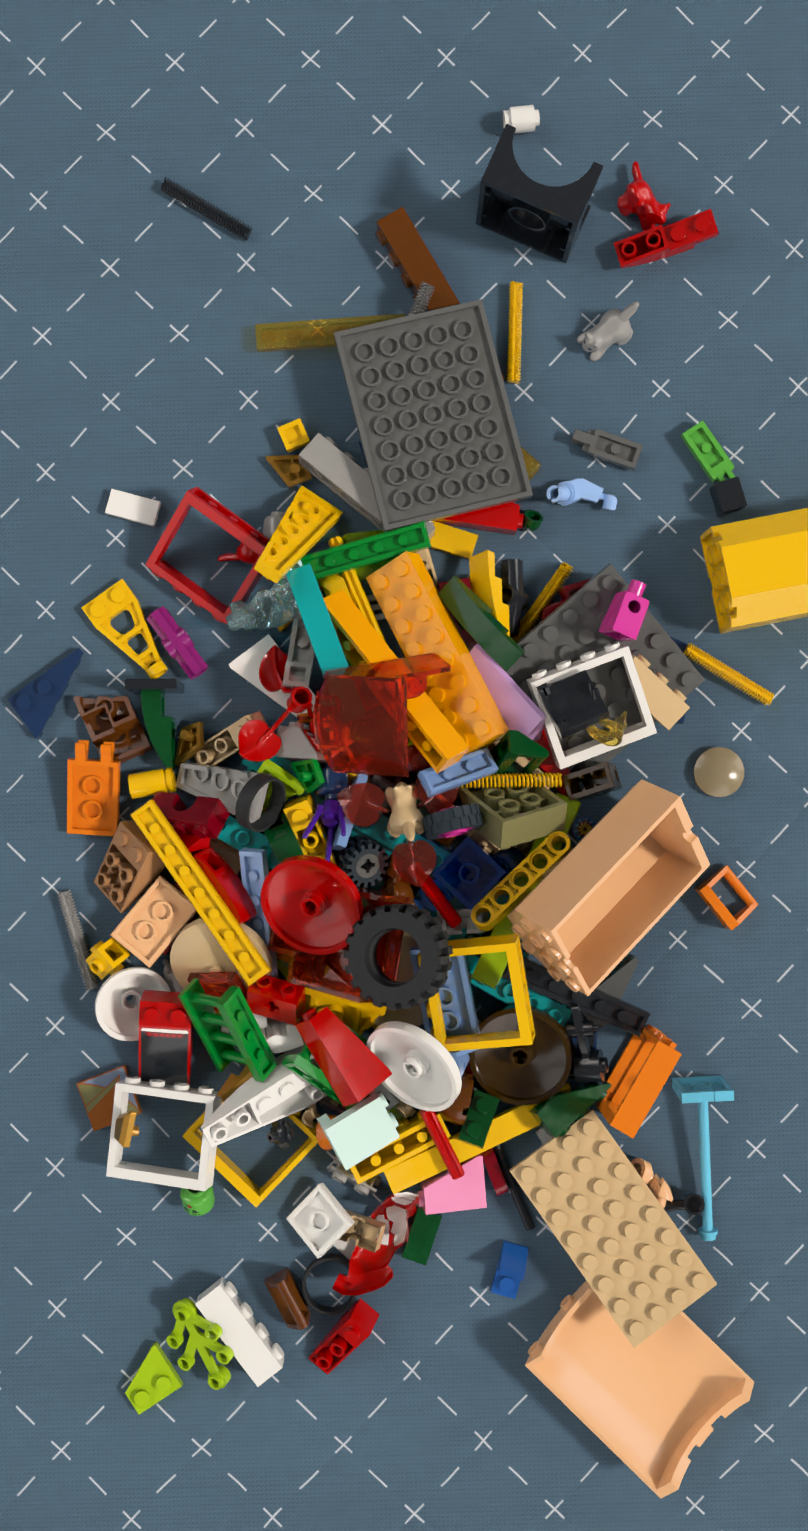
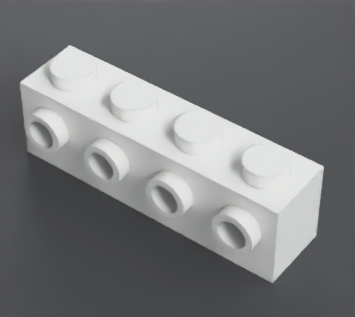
M222 1277L198 1296L195 1305L206 1320L220 1325L223 1330L220 1338L225 1345L233 1350L234 1357L256 1386L259 1387L282 1369L284 1352L277 1343L273 1344L270 1340L266 1327L261 1322L257 1323L254 1319L250 1306L246 1302L242 1303L238 1298L235 1286L230 1281L226 1282Z

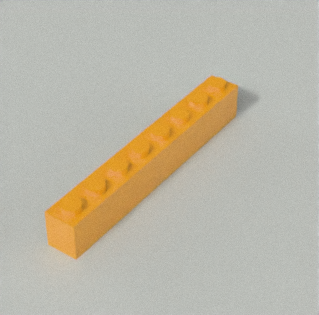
M344 590L325 597V604L346 659L435 772L439 773L459 762L468 751L469 746L401 663L400 659L385 643L384 639L373 628L368 619L365 618Z

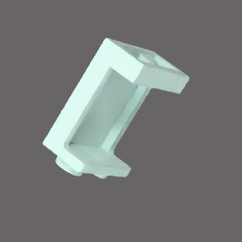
M373 1090L369 1093L370 1096L332 1120H330L327 1114L317 1118L338 1160L346 1171L400 1138L396 1130L399 1124L392 1112H387L386 1107L389 1104L382 1092L377 1094Z

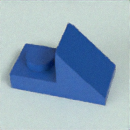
M503 1240L490 1289L491 1293L516 1299L520 1281H523L525 1277L528 1246Z

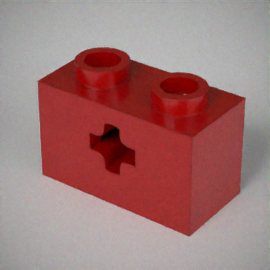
M264 975L249 986L247 990V1003L254 1014L296 1025L305 1008L306 986Z

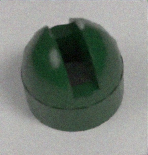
M526 510L524 512L523 528L525 530L529 528L531 532L536 531L543 521V516L535 510Z

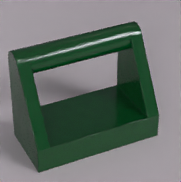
M508 730L490 751L498 767L496 772L498 774H532L549 756V751L516 730ZM518 757L532 758L525 767L515 762Z

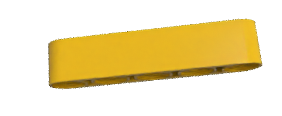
M560 831L550 834L474 906L471 912V919L480 931H490L499 924L572 850L568 835ZM557 841L566 843V847L561 851L552 848ZM538 859H545L547 861V865L544 868L538 869L534 867V863ZM527 877L529 879L527 885L523 887L515 885L517 878ZM502 894L510 896L508 903L504 905L496 903L498 896ZM482 912L491 914L489 921L486 923H480L477 920Z

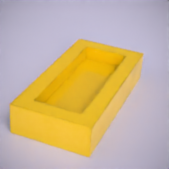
M432 521L435 532L430 540L431 548L469 560V557H472L478 538L477 534Z

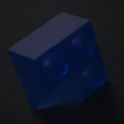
M469 835L432 875L471 910L507 870Z

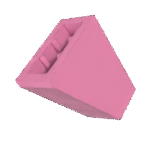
M481 1153L460 1163L465 1174L457 1180H453L448 1169L420 1182L421 1191H417L420 1198L418 1206L423 1208L426 1215L487 1208L483 1156Z

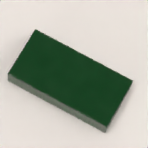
M417 1207L409 1231L408 1244L406 1240L402 1258L426 1266L442 1214L426 1215L422 1207Z

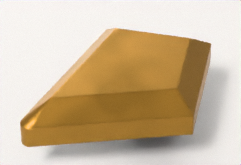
M299 455L266 456L268 463L289 488L312 479L310 472L299 464Z
M196 722L181 728L175 765L180 766L181 763L186 762L204 747L203 722Z
M136 1111L126 1112L119 1115L116 1119L114 1138L123 1147H130L131 1137L138 1136L139 1126H134Z

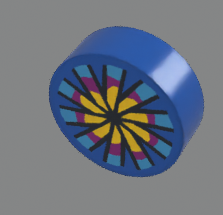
M579 817L572 824V834L580 841L597 823L590 817Z

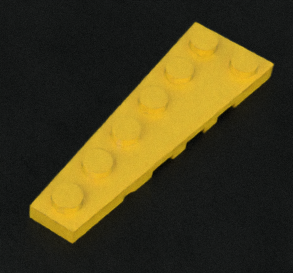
M301 486L254 569L266 579L277 584L339 521L343 512L304 486Z

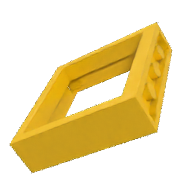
M519 934L448 940V946H452L453 954H450L449 957L506 951L519 1030L447 1036L438 992L429 998V1002H427V1016L432 1018L433 1022L431 1035L447 1051L532 1045L535 1029ZM418 953V965L420 967L421 953Z
M302 1110L288 1117L309 1137L261 1188L218 1147L216 1149L215 1169L255 1207L272 1192L318 1143L316 1138L317 1124L313 1121V1128L302 1122ZM205 1111L182 1136L200 1154L203 1132L199 1128L204 1124Z

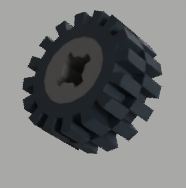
M357 837V843L351 840L348 842L350 847L342 849L345 851V854L340 853L339 858L342 861L338 862V866L351 878L357 887L361 885L363 888H368V884L371 886L376 885L375 879L379 882L382 880L380 877L381 873L386 875L387 870L384 867H389V862L386 860L389 857L385 853L386 850L373 839L364 837L363 840L361 837Z

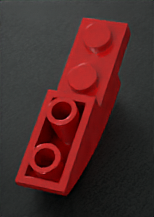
M708 209L665 227H662L661 224L613 244L621 268L654 262L693 249L695 244L718 236L719 232L712 210Z
M211 847L203 851L190 852L239 924L241 925L254 918L257 912L248 892L223 858Z

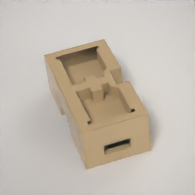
M346 1210L355 1223L339 1240L348 1242L354 1239L356 1240L355 1246L372 1252L380 1249L386 1223Z

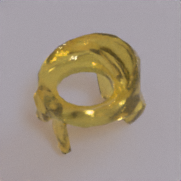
M624 711L621 717L618 716L615 721L604 719L595 723L603 725L611 731L598 729L594 726L595 724L585 729L593 739L604 745L617 746L622 742L624 730L627 727V712Z

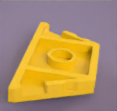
M291 979L292 983L306 986L305 1008L302 1014L313 1007L320 1009L327 1006L345 1025L359 1035H362L365 1029H369L379 1015H385L387 1007L379 1008L372 1005L373 1000H364L362 997Z

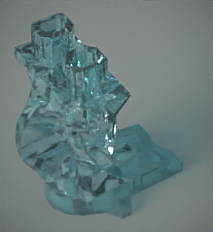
M299 560L290 570L303 566L301 560ZM286 574L277 584L274 583L271 589L260 588L248 604L241 600L230 603L229 606L232 613L226 616V621L229 629L232 631L243 628L247 632H255L256 630L270 631L272 628L280 627L294 619L298 615V606Z

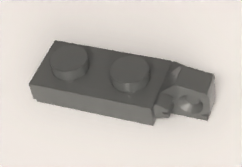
M576 429L571 439V443L581 446V451L587 453V455L632 471L636 468L643 447L641 444L599 429H589L588 433Z

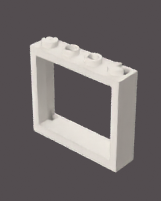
M619 642L607 644L604 646L605 650L598 653H595V651L586 652L580 655L581 659L577 661H562L556 664L555 669L550 671L546 669L539 670L537 673L532 674V678L526 679L534 703L546 715L543 730L555 764L560 769L657 733L629 646L619 644ZM621 657L642 722L562 751L554 725L539 699L537 687L544 683H547V685L583 670L591 669Z
M126 1076L124 1080L117 1082L115 1085L106 1176L206 1191L213 1185L217 1145L211 1148L204 1133L202 1136L198 1173L122 1161L123 1146L114 1138L117 1117L127 1112L129 1093L206 1103L205 1123L221 1105V1099L217 1096L218 1092L214 1091L213 1088H209V1086H199L198 1089L189 1088L190 1084L181 1082L167 1085L164 1080L151 1079L150 1082L141 1081V1077Z

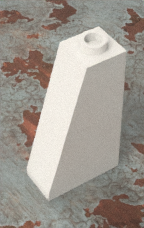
M268 634L228 665L233 671L287 710V698L290 694H284L281 689L277 692H269L262 686L259 680V667L263 657L271 647L277 646ZM309 688L310 692L312 693L311 703L313 704V711L315 704L320 701ZM291 712L295 717H297V714H300ZM307 716V717H297V718L300 719V720L313 719V718H310L309 716Z

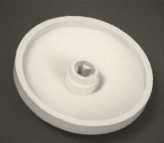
M390 1021L379 1025L369 1036L366 1046L392 1072V1075L383 1081L382 1084L398 1099L420 1110L437 1112L449 1108L459 1096L462 1080L458 1066L447 1049L432 1035L412 1024Z

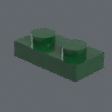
M475 1090L458 1140L483 1149L500 1099Z

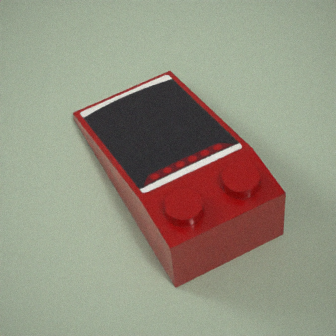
M144 990L139 1008V1077H141V1081L150 1082L151 1079L164 1080L167 1085H174V1083L178 1082L190 1084L194 1025L178 997L181 992Z

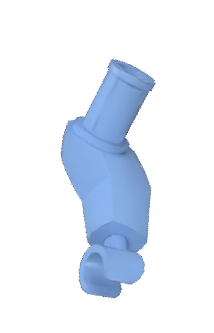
M584 478L563 481L558 485L550 486L547 490V498L562 506L573 504L581 499L596 504L601 499L603 500L602 508L615 510L617 505V498L614 495L602 493L604 488Z

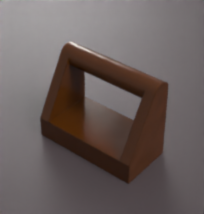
M286 1267L266 1278L264 1283L287 1327L303 1330L309 1325L311 1311L290 1270Z

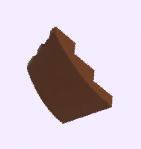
M97 696V698L73 697L100 759L101 744H104V741L115 742L113 760L121 761V763L152 750L140 720L127 696H116L114 698Z

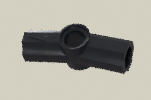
M505 559L501 563L502 603L509 605L510 637L516 638L519 633L521 612L527 607L529 596L527 592L523 591V561L520 559Z

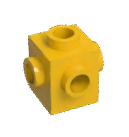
M112 937L105 943L101 940L90 949L92 954L85 961L89 964L91 971L102 980L108 974L112 976L124 968L122 963L131 954Z

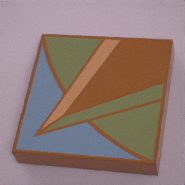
M126 1064L76 1083L93 1131L112 1124L115 1085L117 1082L124 1080L126 1076L130 1077ZM129 1093L127 1112L136 1111V1115H138L143 1110L137 1094Z

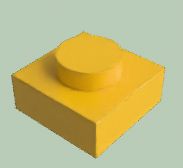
M300 418L277 428L287 453L310 443Z

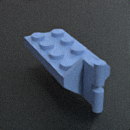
M419 946L411 947L409 950L414 976L419 970ZM465 955L449 957V961H452L451 970L447 971V981L439 988L446 1035L480 1034ZM427 999V1001L420 1003L425 1030L431 1035L433 1022L432 1018L427 1016V1002H429ZM479 1049L448 1051L458 1066L461 1078L470 1059L468 1053Z

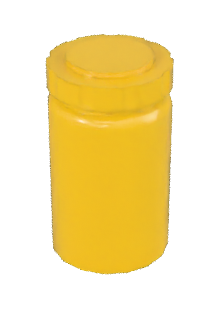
M173 768L129 774L128 785L131 797L135 799L153 796L157 791L176 792V776Z

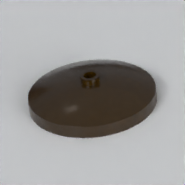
M515 1005L498 1008L485 1016L479 1023L480 1033L519 1030ZM532 1006L531 1010L535 1029L532 1045L485 1048L469 1053L471 1070L481 1087L490 1095L509 1104L533 1105L548 1100V1098L555 1095L563 1087L571 1070L572 1047L564 1028L550 1014Z

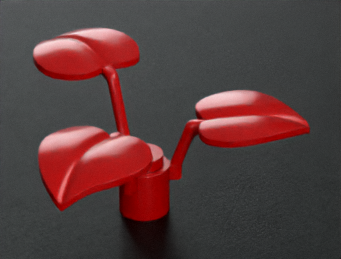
M276 645L269 649L261 661L259 680L262 686L269 692H277L281 689L284 694H290L287 698L288 708L270 729L261 720H250L241 727L238 734L239 755L253 762L265 761L277 754L281 747V739L273 731L291 712L302 713L307 709L308 716L313 718L309 724L310 731L317 740L324 743H330L328 713L341 721L337 710L334 709L335 705L330 704L328 701L316 703L312 712V693L306 687L291 688L282 686L288 655L282 652ZM352 720L344 723L352 730H356Z

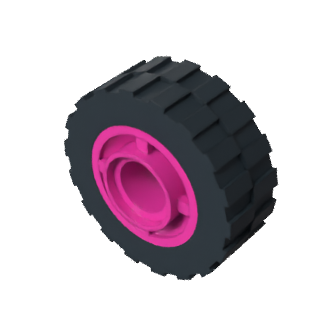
M478 804L447 808L427 815L422 819L427 840L458 836L484 825Z

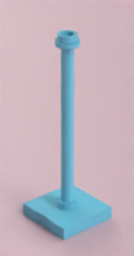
M722 1075L672 1078V1088L682 1104L698 1103L701 1197L705 1203L704 1210L702 1211V1226L698 1228V1234L704 1241H713L716 1239L718 1229L713 1226L708 1102L734 1101V1090Z

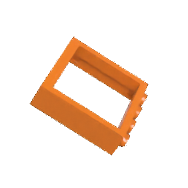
M650 1024L643 1028L640 1037L632 1035L606 1082L612 1085L607 1090L608 1094L601 1101L594 1102L610 1126L631 1138L635 1137L682 1055L675 1049L676 1043Z

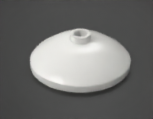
M130 967L116 972L103 983L96 996L95 1014L99 1025L109 1036L122 1041L139 1040V1008L144 990L170 991L168 984L161 975L145 967ZM133 995L131 1000L126 1001L127 996Z

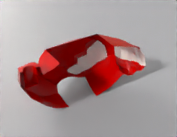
M411 1192L391 1194L374 1209L370 1218L376 1219L378 1215H384V1219L389 1220L388 1245L381 1244L380 1249L376 1252L356 1246L349 1260L348 1275L339 1273L332 1289L341 1295H362L385 1286L393 1278V1270L388 1264L395 1251L406 1240L408 1244V1218L417 1211L416 1205L420 1200L418 1194Z

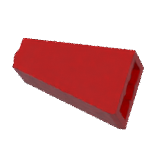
M510 502L435 521L450 526L515 535L517 528L522 529L524 514L519 513L520 505Z
M327 1006L316 1010L315 1007L307 1010L301 1015L303 1020L295 1025L344 1107L360 1102L392 1075L390 1069Z

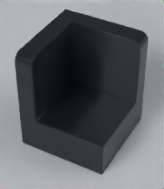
M739 477L714 483L709 489L717 517L741 511L747 506Z

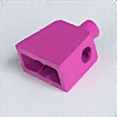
M632 579L627 591L616 593L598 632L620 642L636 640L649 606V601L642 598L646 584Z

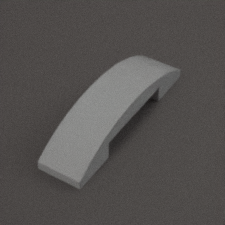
M296 603L282 686L291 688L302 686L309 689L315 652Z

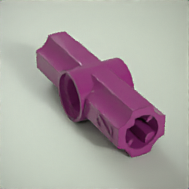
M164 606L156 609L146 618L162 639L161 643L173 659L178 661L191 680L199 677L209 668L195 649V644L182 627L178 626L175 619Z

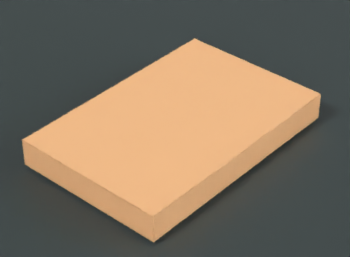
M160 875L110 935L150 968L197 911L186 895Z

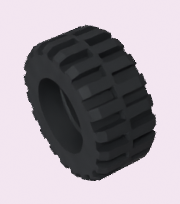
M389 904L368 911L363 915L362 920L355 922L352 926L354 932L348 934L345 941L349 944V948L344 950L343 958H348L349 965L344 967L346 974H352L353 980L350 981L354 989L359 987L362 991L360 996L364 1000L371 999L373 1000L372 1005L379 1008L386 1006L388 1010L408 1009L427 1001V999L439 992L440 986L445 984L448 979L446 976L447 971L451 970L452 967L449 955L453 954L452 946H448L447 939L450 938L447 930L443 931L440 925L442 923L437 917H431L428 910L424 908L419 909L413 904ZM392 930H402L410 934L420 949L421 963L419 970L414 977L407 981L397 982L390 979L382 972L377 961L378 943L384 934Z

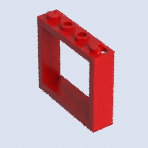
M195 487L188 490L145 565L151 569L155 576L164 578L172 584L174 590L190 597L196 606L209 611L214 619L228 624L236 619L262 576L261 573L254 569L258 559L229 607H227L162 558L191 507L197 509L260 556L270 539L202 489Z

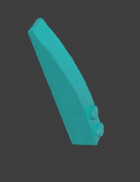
M309 563L286 573L287 579L341 723L366 715L364 704L311 564Z

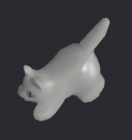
M633 302L622 311L618 308L608 310L603 314L597 325L577 337V342L582 344L583 349L591 352V361L599 360L612 344L624 345L632 338L633 330L629 318L636 312L639 302Z

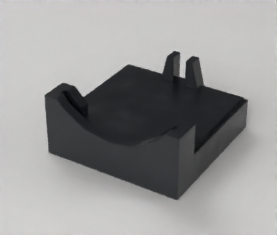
M586 670L548 687L547 683L537 687L539 699L561 739L610 717L598 687L596 688L595 682L591 681Z

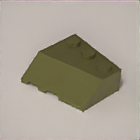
M530 781L528 788L526 787V782L524 788L522 787V782L520 788L518 787V782L516 788L514 783L512 788L509 783L508 788L506 785L505 788H490V785L486 788V785H484V788L481 787V790L468 791V788L466 789L465 787L463 789L458 787V793L463 805H479L484 825L476 830L500 850L549 836L553 832L565 830L567 803L546 787H543L542 784L539 788L538 782L536 788L534 787V781L532 788L530 787Z

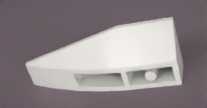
M304 1046L288 1050L276 1058L278 1065L263 1083L255 1081L252 1076L205 1121L201 1129L211 1148L304 1110L327 1096L281 1065L286 1055L301 1053ZM311 1055L310 1063H312L316 1067H319L315 1058L313 1057V1055Z

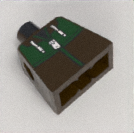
M603 762L562 776L569 801L591 799L622 789L616 765L610 762ZM580 782L584 785L583 791L580 789Z

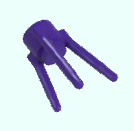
M332 799L324 801L323 805H317L316 812L302 835V838L306 839L320 817L322 823L329 827L325 860L329 862L334 828L338 823L341 836H346L345 806L339 801Z

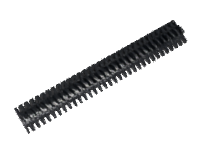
M164 178L161 191L166 192L165 194L179 200V202L184 203L187 207L195 209V211L208 217V219L216 222V224L219 223L221 227L227 228V230L232 231V233L245 239V241L248 240L252 227L249 229V225L248 227L247 224L244 226V222L241 224V220L240 222L239 219L236 221V217H231V214L228 216V213H226L225 215V211H220V208L217 209V206L215 208V205L212 207V203L209 204V201L208 203L207 200L204 202V198L201 199L196 194L193 195V192H188V189L185 190V187L184 189L183 186L180 188V184H175V181L172 182V180L169 181V178Z

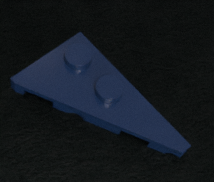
M78 648L7 699L35 739H39L42 736V731L48 719L52 717L56 704L60 702L66 691L74 670L78 668L81 662V657L84 654L82 649Z

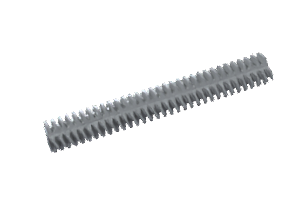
M71 890L58 893L57 895L59 896L57 898H60L58 901H61L59 904H62L60 907H63L61 910H64L62 913H65L63 916H66L64 919H67L65 922H68L65 925H69L66 928H70L67 931H71L68 934H71L69 937H72L70 940H73L71 943H74L72 946H75L73 949H76L74 951L77 956L75 958L78 959L76 962H79L77 965H80L78 968H81L79 971H82L80 974H83L81 977H84L82 980H85L83 983H86L84 986H87L84 989L91 990L99 987V983H97L96 974L91 971L89 964L85 961L90 953H87L89 950H86L88 947H85L87 945L85 944L86 941H84L85 938H83L85 935H82L84 932H81L83 929H80L82 926H79L81 923H78L80 920H77L79 917H76L78 914H75L77 911H74L76 908H73L76 905H72L75 902H71L74 899H70L73 896H70L72 893H69Z

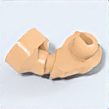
M641 1158L632 1160L631 1164L643 1181L648 1184V1188L653 1192L661 1206L664 1208L666 1201L672 1202L673 1196L669 1185L663 1177L660 1178L657 1174L653 1173L651 1164Z

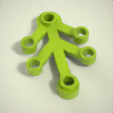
M184 1298L178 1300L172 1308L176 1319L174 1330L166 1338V1342L171 1348L178 1349L184 1342L183 1332L185 1327L190 1334L185 1352L177 1361L178 1366L184 1371H189L195 1364L194 1356L196 1350H198L209 1371V1386L214 1390L224 1388L231 1379L230 1371L223 1365H217L210 1352L212 1350L216 1353V1358L221 1364H228L233 1358V1350L229 1346L217 1342L223 1333L222 1328L217 1323H211L198 1315V1308L191 1299ZM198 1327L204 1329L205 1334L199 1331Z

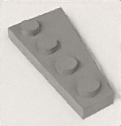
M185 762L180 765L176 787L196 797L219 798L228 812L235 815L236 802L242 788L253 776L260 773ZM269 783L265 784L258 791L252 801L249 811L250 823L255 822L261 816Z

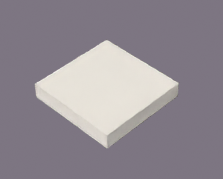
M324 1183L318 1184L286 1218L317 1258H321L355 1223Z

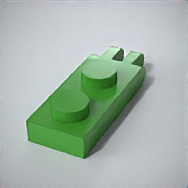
M703 420L680 436L712 483L724 481V475L727 479L735 477L732 472L734 469L733 463Z

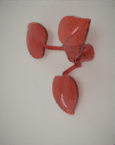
M418 778L414 786L415 796L422 801L417 805L418 810L426 805L427 810L433 814L450 808L457 797L458 787L428 798ZM358 783L348 786L337 795L345 816L357 826L366 827L375 823L378 820L379 811L387 814L392 813L391 809L381 807L385 800V794L378 786L371 783ZM407 839L408 844L400 843L394 847L392 862L397 873L406 882L420 887L436 865V853L433 846L424 840L413 842Z

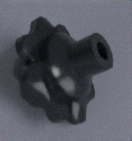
M283 1118L272 1122L271 1132L267 1133L268 1142L278 1144L280 1149L291 1147L290 1141L293 1139L294 1130L291 1128L290 1123H285Z

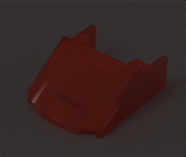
M427 653L326 671L323 676L325 680L321 690L317 691L315 698L313 724L318 748L328 766L337 773L409 777V772L430 768L431 765L416 746H408L407 699L416 698L424 693L427 687L428 675L451 671V665L436 653Z

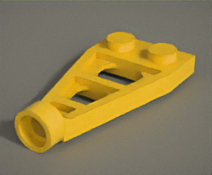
M123 579L82 607L95 628L146 670L150 679H157L168 671L167 666L160 657L139 600ZM128 610L134 620V628L126 634H120L111 626V620L123 611ZM139 633L143 635L148 645V649L141 654H137L128 644V641Z

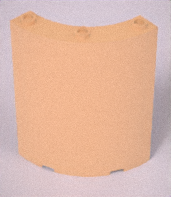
M585 1281L572 1296L567 1295L560 1304L561 1309L544 1330L539 1340L534 1342L529 1348V1357L525 1366L661 1499L679 1490L683 1476L691 1462L688 1455L695 1445L700 1447L714 1430L711 1425L721 1415L726 1418L737 1408L750 1401L754 1381L683 1312H680L634 1348L589 1283Z

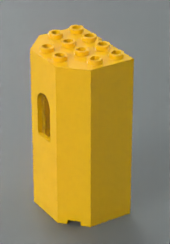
M808 508L712 526L700 536L707 574L712 584L711 593L720 634L808 617Z

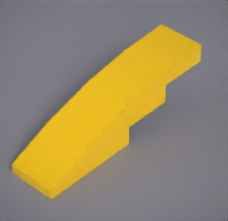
M486 550L469 557L471 591L492 609L491 614L509 630L507 635L510 637L509 605L502 603V579L495 576L494 552Z

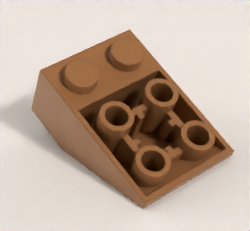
M134 820L120 821L94 880V883L120 913H124L165 867Z

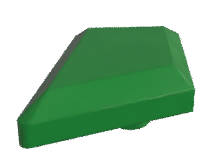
M309 759L290 763L299 782H301L307 793L313 792L325 782L318 760Z

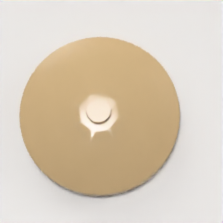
M202 918L186 925L177 935L170 953L173 974L184 989L194 978H197L205 993L214 996L216 993L199 974L225 975L229 973L233 985L240 988L247 1001L249 986ZM241 924L243 930L271 968V971L266 974L271 976L272 957L267 945L253 929L245 924ZM211 978V981H215L230 986L229 983L223 978ZM214 986L216 989L222 992L227 991V989Z

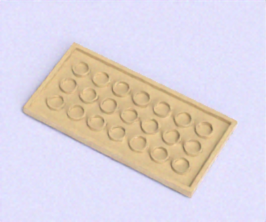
M590 1109L583 1118L569 1125L571 1128L565 1135L551 1138L509 1171L631 1345L635 1348L716 1286L717 1283L593 1109Z

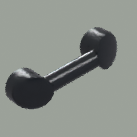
M689 1193L684 1199L673 1200L672 1202L666 1201L664 1210L666 1212L686 1210L691 1215H698L704 1210L705 1203L699 1194Z

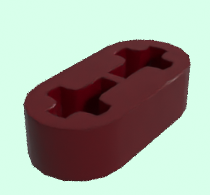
M493 1148L482 1152L481 1155L483 1156V1161L496 1195L509 1192Z

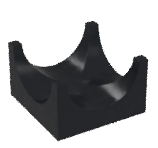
M506 124L481 180L476 225L567 263L591 206L588 203L602 172L603 165L593 162L591 168L583 177L568 185L546 186L537 183L524 174L518 166L513 153V138L516 127Z

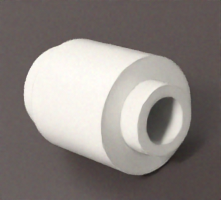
M534 105L509 107V110L503 111V127L505 128L506 124L516 127L515 134L535 132V126L540 125L539 110H534Z

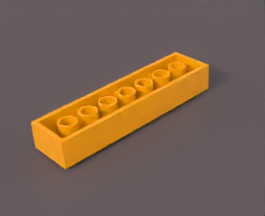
M405 551L367 576L366 580L419 685L469 746L468 751L464 754L466 755L485 748L501 739L509 729L450 613L438 596L439 592L420 555Z

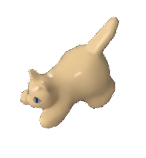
M399 782L394 788L388 787L385 790V797L392 812L387 825L388 833L394 838L405 834L409 841H413L415 833L420 835L425 831L422 821L423 815L417 808V786Z

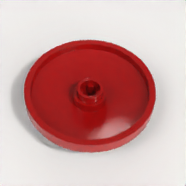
M298 855L281 861L266 876L261 889V906L271 929L288 945L306 953L325 955L342 950L348 945L345 942L348 934L354 932L352 926L356 921L363 919V903L354 882L338 866L319 857Z

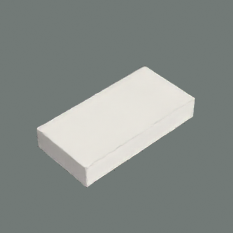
M111 489L105 513L155 527L161 502Z

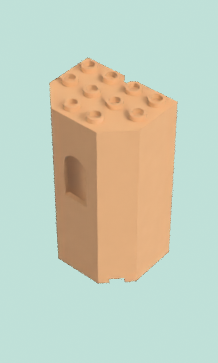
M641 779L507 916L513 925L511 930L514 934H519L522 940V948L527 953L533 954L548 969L547 972L556 981L563 980L572 991L576 993L580 991L589 996L710 866L698 836L690 830L693 824L681 797Z

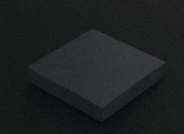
M175 678L126 679L125 689L134 694H141V691L184 693V684Z

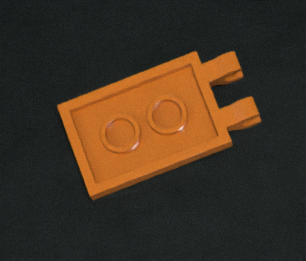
M78 740L75 743V758H69L67 762V833L100 836L115 835L120 818L121 761L113 760L115 742L104 741V744H101V759H88L89 740Z

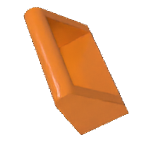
M727 864L695 888V891L722 925L731 931L758 906L756 900ZM723 876L747 905L734 916H732L711 889Z

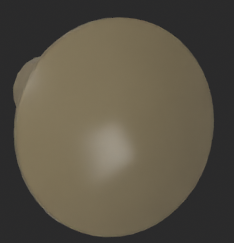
M714 747L704 751L694 766L695 784L704 793L713 797H726L733 794L741 786L744 779V766L740 757L728 748Z

